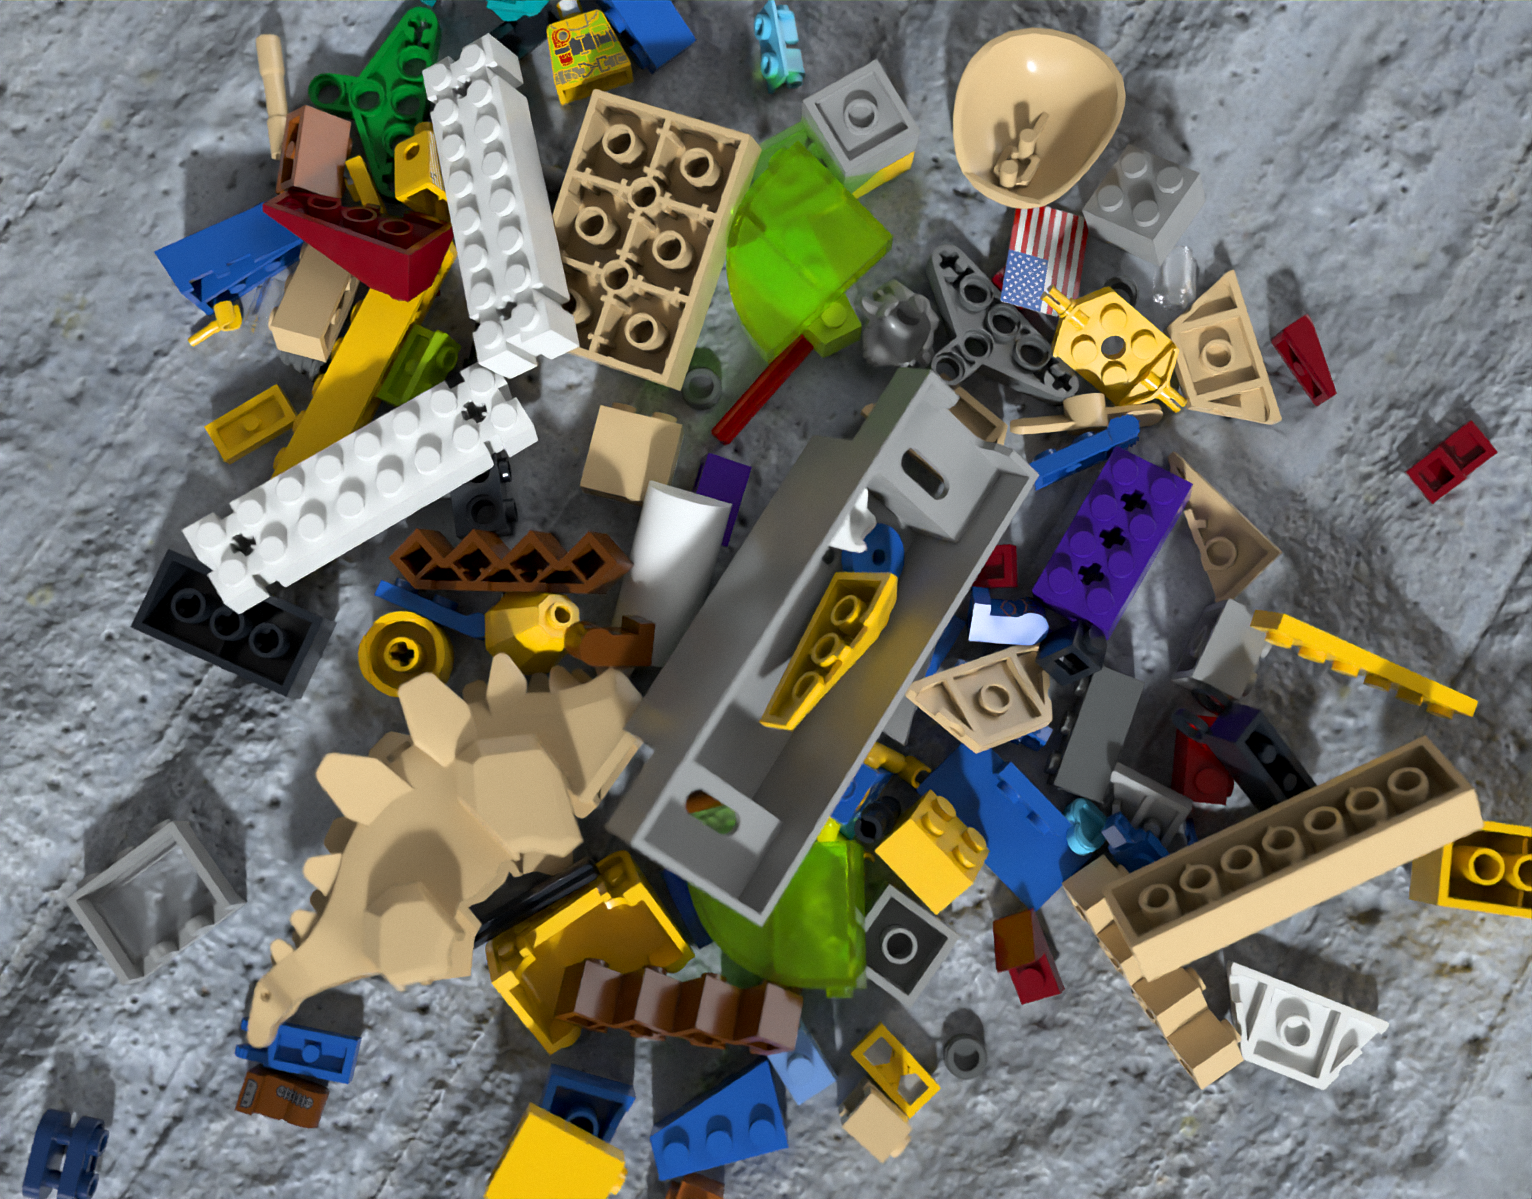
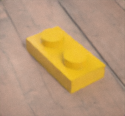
M275 384L207 424L204 428L223 460L228 464H232L293 427L297 413L283 389L278 384Z

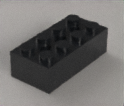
M168 549L130 627L282 696L301 699L337 622L268 592L270 597L238 614L223 602L210 580L208 574L213 571L196 559ZM196 602L201 604L199 613L193 611ZM234 619L240 621V626L237 631L236 629L231 628V624ZM272 636L279 639L276 649L274 646L269 645V640Z

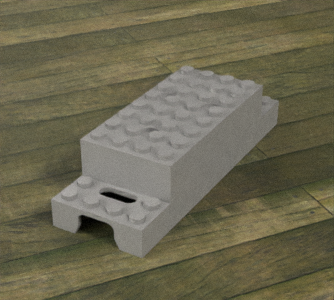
M899 367L853 440L819 435L811 437L623 729L654 751L605 828L761 927L1039 476L1013 449L998 443L984 441L975 436L948 410L956 404L960 397L932 370ZM908 449H913L942 476L944 490L938 498H932L903 471L901 459ZM865 488H867V509L875 516L876 523L891 526L899 534L904 546V566L897 580V601L889 615L888 623L875 642L792 730L764 726L759 721L835 572H843L841 563L842 549L830 547L829 545ZM828 547L834 552V560L829 565L821 560ZM695 789H702L732 809L736 815L733 829L726 834H719L691 816L685 809V800L688 794Z

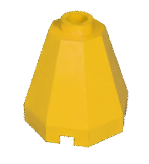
M506 592L497 604L485 613L486 650L493 657L498 653L508 655L523 675H533L539 672L547 674L568 653L564 646V637L569 627L579 621V608L567 595L560 593Z

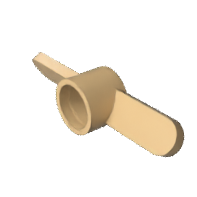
M1082 394L1063 400L1064 415L1014 419L1010 421V432L1022 435L1067 431V435H1081L1090 431L1097 433L1107 430L1111 419L1121 418L1122 415L1127 414L1140 420L1139 427L1158 423L1163 417V412L1160 405L1156 403L1106 407L1104 394Z

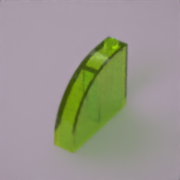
M799 140L789 148L786 146L780 148L770 158L768 162L769 167L755 180L741 201L731 224L727 242L726 273L736 317L751 345L768 364L890 252L893 243V235Z
M856 841L814 842L762 927L687 880L693 905L708 934L723 952L746 970L767 980L787 986L810 990H826V998H853L854 989H866L864 847Z

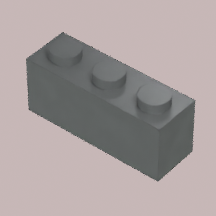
M1104 666L1102 670L1075 682L1073 694L1078 695L1073 710H1066L1061 720L1058 733L1062 734L1063 738L1058 751L1053 749L1047 759L1044 773L1048 774L1049 777L1046 784L1092 802H1103L1111 780L1112 771L1120 755L1145 682Z

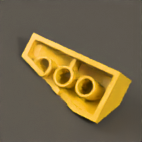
M835 572L759 721L761 724L767 727L792 730L875 642L887 625L889 615L897 601L896 576L892 573Z

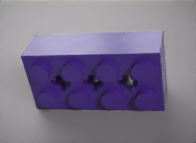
M1116 446L1033 587V598L1040 601L1044 607L1072 622L1080 619L1089 628L1092 626L1100 628L1106 640H1109L1191 497L1193 483ZM1132 502L1140 504V508H1135L1132 513L1126 511V504H1131ZM1105 539H1119V545L1114 544L1111 549L1105 548ZM1098 574L1099 581L1101 582L1092 581L1089 586L1085 585L1083 575Z

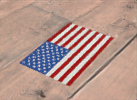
M1046 206L1030 209L1016 208L1000 301L1059 317L1057 312L1045 301H1042L1040 297L1044 291L1048 293L1047 288L1053 284L1068 299L1071 297L1074 300L1078 298L1088 236L1085 218Z

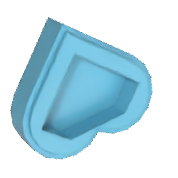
M1077 798L1065 806L1063 816L1072 824L1066 836L1072 851L1078 855L1085 856L1099 849L1106 840L1101 830L1104 828L1107 817L1091 801L1085 798Z

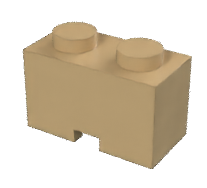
M867 1075L862 1078L837 1107L841 1116L842 1127L882 1164L890 1155L893 1158L899 1156L911 1140V1136L908 1134L912 1127L907 1115Z

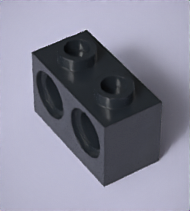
M500 452L491 454L494 465L490 468L489 477L484 482L472 483L470 480L450 492L456 537L461 541L473 529L494 532L498 537L514 535L512 523L518 522V512L515 499L508 498L506 483L512 482L511 467L508 457L502 458ZM487 505L495 506L496 516L494 520L488 524H479L477 521L479 510Z

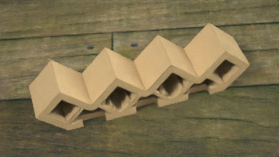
M1103 854L1062 882V885L1076 912L1083 921L1089 924L1099 939L1097 943L1116 971L1122 974L1132 988V994L1141 1008L1168 1041L1166 1044L1175 1058L1202 1090L1244 1061L1237 1045L1242 1039L1226 1018L1219 1021L1210 1011L1202 994L1206 986L1192 967L1186 970L1180 967L1147 982L1100 890V887L1128 875L1129 872L1121 864L1114 867Z

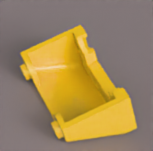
M621 850L607 856L596 864L599 870V875L596 879L496 936L486 944L485 953L491 983L550 1056L559 1049L575 1043L582 1029L581 1027L553 1018L564 971L567 966L582 962L585 958H597L609 963V969L622 974L642 969L644 965L658 966L667 970L669 974H674L682 970L688 961L695 957L691 945L637 863L627 851Z

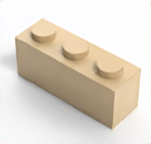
M306 242L301 247L300 262L295 273H290L286 279L284 297L279 307L275 306L270 313L268 327L272 331L278 350L327 362L362 282Z

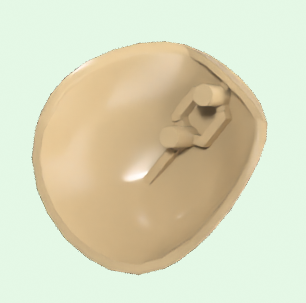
M1032 27L1008 31L983 45L970 59L961 76L956 92L953 113V141L956 158L962 173L973 187L997 203L1020 209L1043 207L1057 200L1071 189L1102 154L1121 121L1126 94L1123 77L1112 59L1098 47L1076 35L1045 28Z

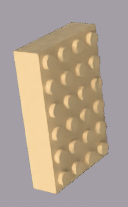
M593 90L552 214L570 301L561 306L563 310L574 316L580 344L579 347L566 353L681 391L762 151L751 135L601 90Z

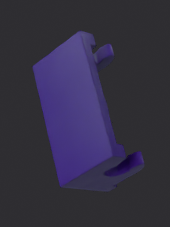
M708 452L701 459L691 492L732 504L721 546L726 548L731 538L752 467Z

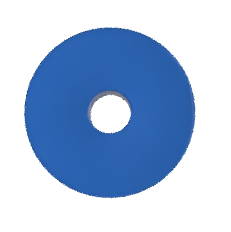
M876 523L874 529L865 536L863 541L867 546V550L858 553L842 549L841 563L843 572L892 573L897 577V580L901 575L905 559L904 546L899 534L887 524Z

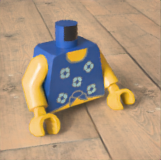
M875 742L816 840L837 858H841L843 868L860 877H864L865 874L860 871L862 860L865 858L874 863L875 857L873 854L851 843L855 836L854 825L861 818L863 809L868 804L878 800L895 773H898V776L917 789L920 783L915 780L916 775L922 770L930 773L931 769L914 756L905 757L903 754L879 742Z

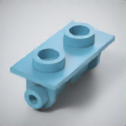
M769 0L755 17L754 35L759 40L761 49V73L766 78L768 93L773 94L782 83H786L787 88L790 89L802 86L805 70L800 49L786 48V45H796L799 41L794 13L789 11L788 5L776 6L775 0Z

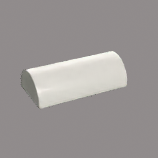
M650 480L629 559L635 565L624 575L611 627H621L622 615H638L656 623L651 666L663 668L705 603L732 504Z

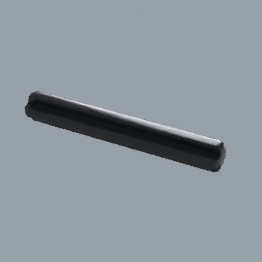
M584 857L480 918L479 920L482 925L474 938L473 950L596 879L599 875V870L591 857Z

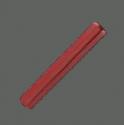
M799 332L790 340L712 428L711 434L718 442L723 445L730 444L811 353L814 347L806 340L803 334Z

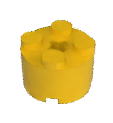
M397 611L381 616L373 623L366 635L363 636L358 649V662L363 676L373 687L388 696L399 698L398 690L400 686L423 673H432L442 683L446 684L453 669L454 649L450 637L441 625L413 612ZM407 648L414 650V658L409 659L408 663L400 661V655L407 653Z

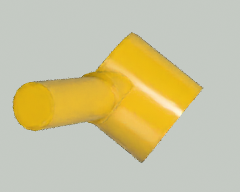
M223 301L214 305L216 320L188 338L189 343L195 347L214 333L240 328L242 316L239 306L233 305L231 301Z

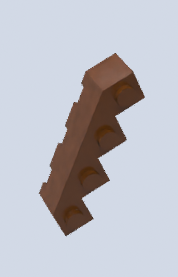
M417 528L389 557L391 562L415 589L450 591L606 594L635 565L608 534L588 531L567 552L551 533L530 530L510 550L494 532L473 529L454 548L440 531Z
M585 958L584 961L565 968L553 1018L594 1032L607 1033L608 1027L620 1028L630 1032L631 1037L666 1041L667 1035L680 1036L688 1039L691 1045L726 1049L727 1043L734 1045L744 1044L750 1047L751 1053L773 1055L795 1050L804 997L787 991L788 986L774 980H764L761 985L740 989L728 984L726 977L716 973L705 972L701 974V977L682 982L667 976V970L654 965H644L642 969L622 974L609 969V963L604 960Z

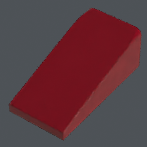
M1308 313L1270 339L1272 345L1314 405L1319 406L1337 394L1314 324Z

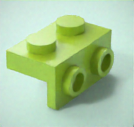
M414 323L377 397L385 403L399 407L445 380L448 372L456 365L458 353L462 346L443 331L436 330L434 332Z

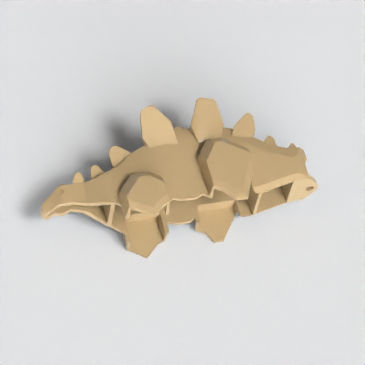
M498 653L492 660L488 685L482 680H476L465 685L462 690L463 700L432 673H423L401 685L398 690L411 735L393 731L386 733L369 750L368 757L336 753L326 755L316 771V779L346 817H338L333 820L324 838V846L330 854L310 857L305 861L303 868L304 877L318 888L310 896V904L317 913L298 909L290 917L291 923L296 929L293 931L291 938L296 949L282 939H276L271 943L270 950L272 953L270 960L273 968L259 980L255 988L248 1021V1042L258 1048L270 1045L275 1039L281 1023L297 1011L304 999L328 988L383 974L400 992L407 990L404 985L417 982L423 986L431 985L436 980L471 976L474 938L482 923L469 908L474 904L485 901L505 883L509 872L513 877L535 871L554 876L573 864L572 850L583 841L576 817H587L599 805L643 744L623 730L643 699V696L628 679L634 670V666H595L598 677L592 679L582 669L577 668L570 674L564 667L557 665L551 668L549 680L546 674L542 672L533 674L527 689V680L512 659L504 653Z

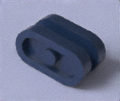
M52 1108L48 1109L42 1116L34 1135L23 1180L22 1195L31 1199H47L53 1189H58L57 1199H91L99 1181V1175L95 1173L97 1160L105 1151L109 1140V1130L105 1129L104 1120L83 1116L74 1128L70 1127L71 1114L69 1112ZM68 1145L63 1169L60 1171L65 1147Z

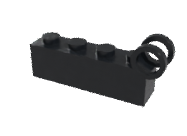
M1197 682L1191 693L1202 707L1218 716L1210 727L1196 714L1183 708H1177L1171 715L1173 724L1183 734L1196 742L1208 745L1259 813L1317 786L1261 709L1230 701L1225 694L1208 683ZM1206 695L1213 698L1218 704L1211 701Z

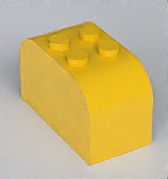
M1483 821L1484 827L1412 860L1408 898L1410 900L1437 906L1532 919V827Z

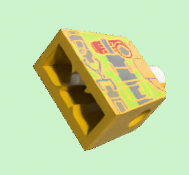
M579 0L560 1L556 8L561 21L548 25L546 31L554 84L561 106L592 96L594 89L605 92L633 83L630 61L603 12L596 9L584 13Z

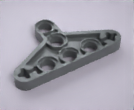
M942 244L936 247L926 263V273L950 343L933 357L926 369L932 370L939 377L936 371L937 364L946 363L952 366L956 373L954 380L947 381L941 377L939 378L953 391L973 374L978 373L1052 406H1061L1064 399L1073 397L1079 388V379L1075 371L1058 356L1055 358L1052 355L1051 345L1012 304L1000 301L1001 292L961 249L951 244ZM949 261L953 265L952 268L948 267L944 270L940 267V263ZM961 275H964V279L960 282L958 287L954 289L951 285L955 282L956 279L958 280L961 277ZM966 287L977 288L983 295V302L973 303L969 301L965 296L964 289ZM1000 316L1008 320L1011 325V332L1004 334L997 331L993 326L992 319ZM972 339L979 342L984 350L983 356H971L965 349V341ZM1028 346L1036 350L1039 355V363L1031 364L1026 362L1021 356V347ZM1047 365L1050 369L1038 379L1035 374L1039 373ZM1060 380L1064 386L1055 390L1052 384Z

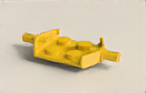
M1053 284L1047 288L1048 293L1046 291L1043 292L1040 299L1052 307L1059 316L1051 345L1052 355L1055 358L1057 356L1111 400L1115 406L1138 405L1153 399H1160L1174 413H1177L1181 410L1178 404L1182 407L1186 405L1187 399L1170 386V379L1178 357L1179 348L1111 287L1101 288L1075 300L1072 297L1068 299ZM1119 336L1123 338L1124 344L1118 353L1108 355L1101 351V345L1106 338Z

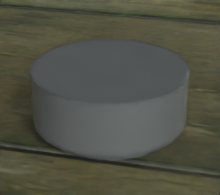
M693 368L687 372L681 388L682 397L691 408L708 410L714 407L722 396L721 379L710 368Z
M960 1033L947 1041L943 1050V1060L952 1075L959 1079L969 1080L976 1078L984 1071L988 1059L987 1051L977 1037L968 1033Z

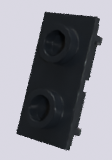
M548 2L537 15L531 17L523 15L515 21H504L489 34L518 56V60L521 61L548 39L546 27L552 23L559 22V20L551 12L553 7Z

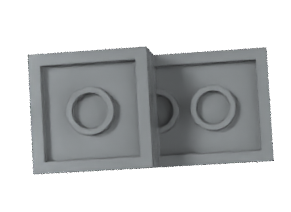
M877 59L802 100L801 121L758 144L762 151L746 196V201L758 219L760 231L764 237L803 218L811 225L911 169L920 129Z

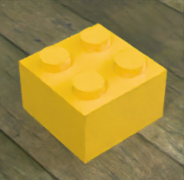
M931 789L896 820L894 828L883 837L874 850L936 915L974 883L990 852L982 835L974 828H968L956 816V811L952 804L946 798L937 796Z

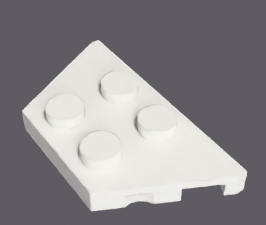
M1228 960L1226 969L1233 1027L1242 1039L1237 1045L1244 1060L1325 1090L1339 1076V1072L1344 1066L1352 1064L1363 1053L1360 1049L1377 1033L1383 1034L1388 1029L1389 1022L1233 961Z

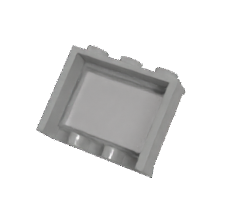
M170 819L158 823L147 832L149 838L137 847L132 845L117 853L111 859L113 862L112 866L102 873L97 871L83 878L76 885L78 891L65 900L122 985L143 981L247 903L229 884L189 826L191 825L189 821H170Z

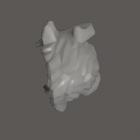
M895 279L884 283L872 293L874 301L864 296L861 297L859 300L860 309L867 316L863 331L864 353L862 354L863 358H867V364H874L875 367L901 366L906 368L909 364L912 366L918 361L928 366L935 356L932 344L934 342V334L941 320L936 312L931 309L929 300L923 295L913 293Z

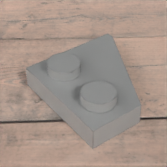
M1117 762L1111 774V782H1114L1113 814L1121 811L1135 830L1139 828L1145 832L1151 830L1164 848L1167 849L1191 811L1194 800Z

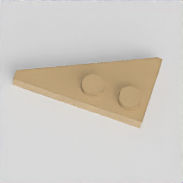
M1173 451L1167 457L1171 467L1170 473L1193 483L1191 497L1185 506L1186 511L1184 513L1194 542L1199 547L1202 565L1205 572L1207 571L1214 590L1215 602L1217 603L1228 598L1235 600L1283 552L1177 452Z

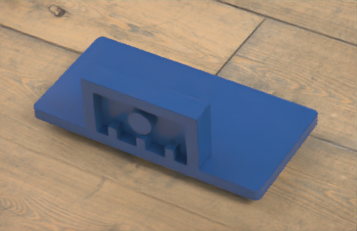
M961 743L915 789L920 797L931 789L937 796L946 798L952 804L956 811V816L968 828H974L984 838L986 847L990 850L984 863L1028 909L1034 908L1035 912L1062 886V882L1073 876L1092 857V853L1082 856L1072 851L1066 839L1067 831L1072 824L1012 762H1004L992 748L975 754L966 745Z

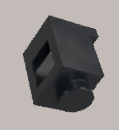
M1080 619L1055 631L1049 628L1046 638L1040 642L1035 662L1064 687L1102 670L1108 646L1107 640L1100 628L1096 626L1089 628Z

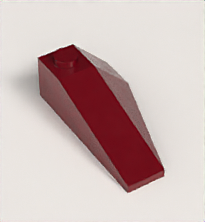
M287 190L262 204L263 212L371 289L385 293L398 301L409 302L433 285L454 237L452 223L421 212L405 210L403 217L381 213V205L366 203L365 207L348 208L341 206L339 198Z

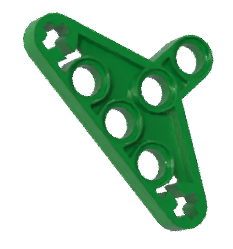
M425 7L412 8L403 16L359 77L321 73L311 80L308 87V95L316 109L336 117L355 120L378 191L386 201L395 205L403 203L395 198V191L392 192L387 182H394L395 166L392 162L387 163L388 158L395 163V152L392 150V143L398 136L407 135L412 137L415 135V126L428 121L431 103L427 99L423 73L418 76L408 75L405 73V66L409 60L414 58L423 59L426 62L425 69L437 63L442 38V29L435 13ZM422 22H427L430 29H424L421 42L424 46L423 48L418 46L419 38L414 28H420ZM333 85L339 88V96L334 102L325 104L319 101L318 95L324 87ZM367 91H374L379 94L378 104L371 109H363L358 105L360 96ZM406 97H415L420 101L418 110L411 115H405L398 111L399 103Z

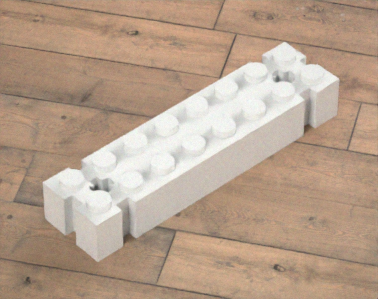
M487 33L463 47L459 60L454 61L447 56L423 70L422 73L427 99L436 104L434 111L430 112L469 316L481 324L478 330L473 333L478 363L511 379L537 367L536 356L542 354L552 360L579 347L580 344L574 316L563 310L561 306L570 301L527 98L516 90L517 87L524 84L518 56Z
M477 362L460 372L464 382L452 389L448 387L445 381L441 382L230 502L229 504L234 513L224 519H220L213 512L183 529L182 532L198 559L213 570L208 576L223 602L235 612L241 614L270 597L265 589L266 586L275 581L280 582L284 587L291 585L489 470L494 465L491 454L494 452L498 453L504 449L508 456L511 457L537 442L538 437L532 421L516 397L512 399L504 377ZM480 416L484 420L476 423L472 418ZM251 546L254 551L250 555L245 556L244 553H247L246 549Z

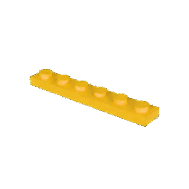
M1255 610L1250 626L1266 633L1264 640L1271 644L1288 649L1294 645L1300 648L1299 656L1318 663H1324L1325 660L1333 663L1331 670L1353 678H1357L1358 674L1364 676V685L1385 692H1389L1391 688L1397 691L1396 699L1417 706H1421L1422 703L1427 704L1426 712L1449 720H1452L1454 714L1470 717L1474 715L1478 701L1284 613Z

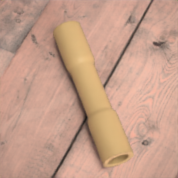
M264 34L255 39L266 98L267 128L271 157L280 161L286 117L289 114L284 83L285 68L280 37L273 34Z

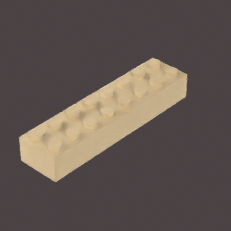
M1425 735L1100 887V890L1122 936L1145 979L1149 982L1484 827L1473 786Z

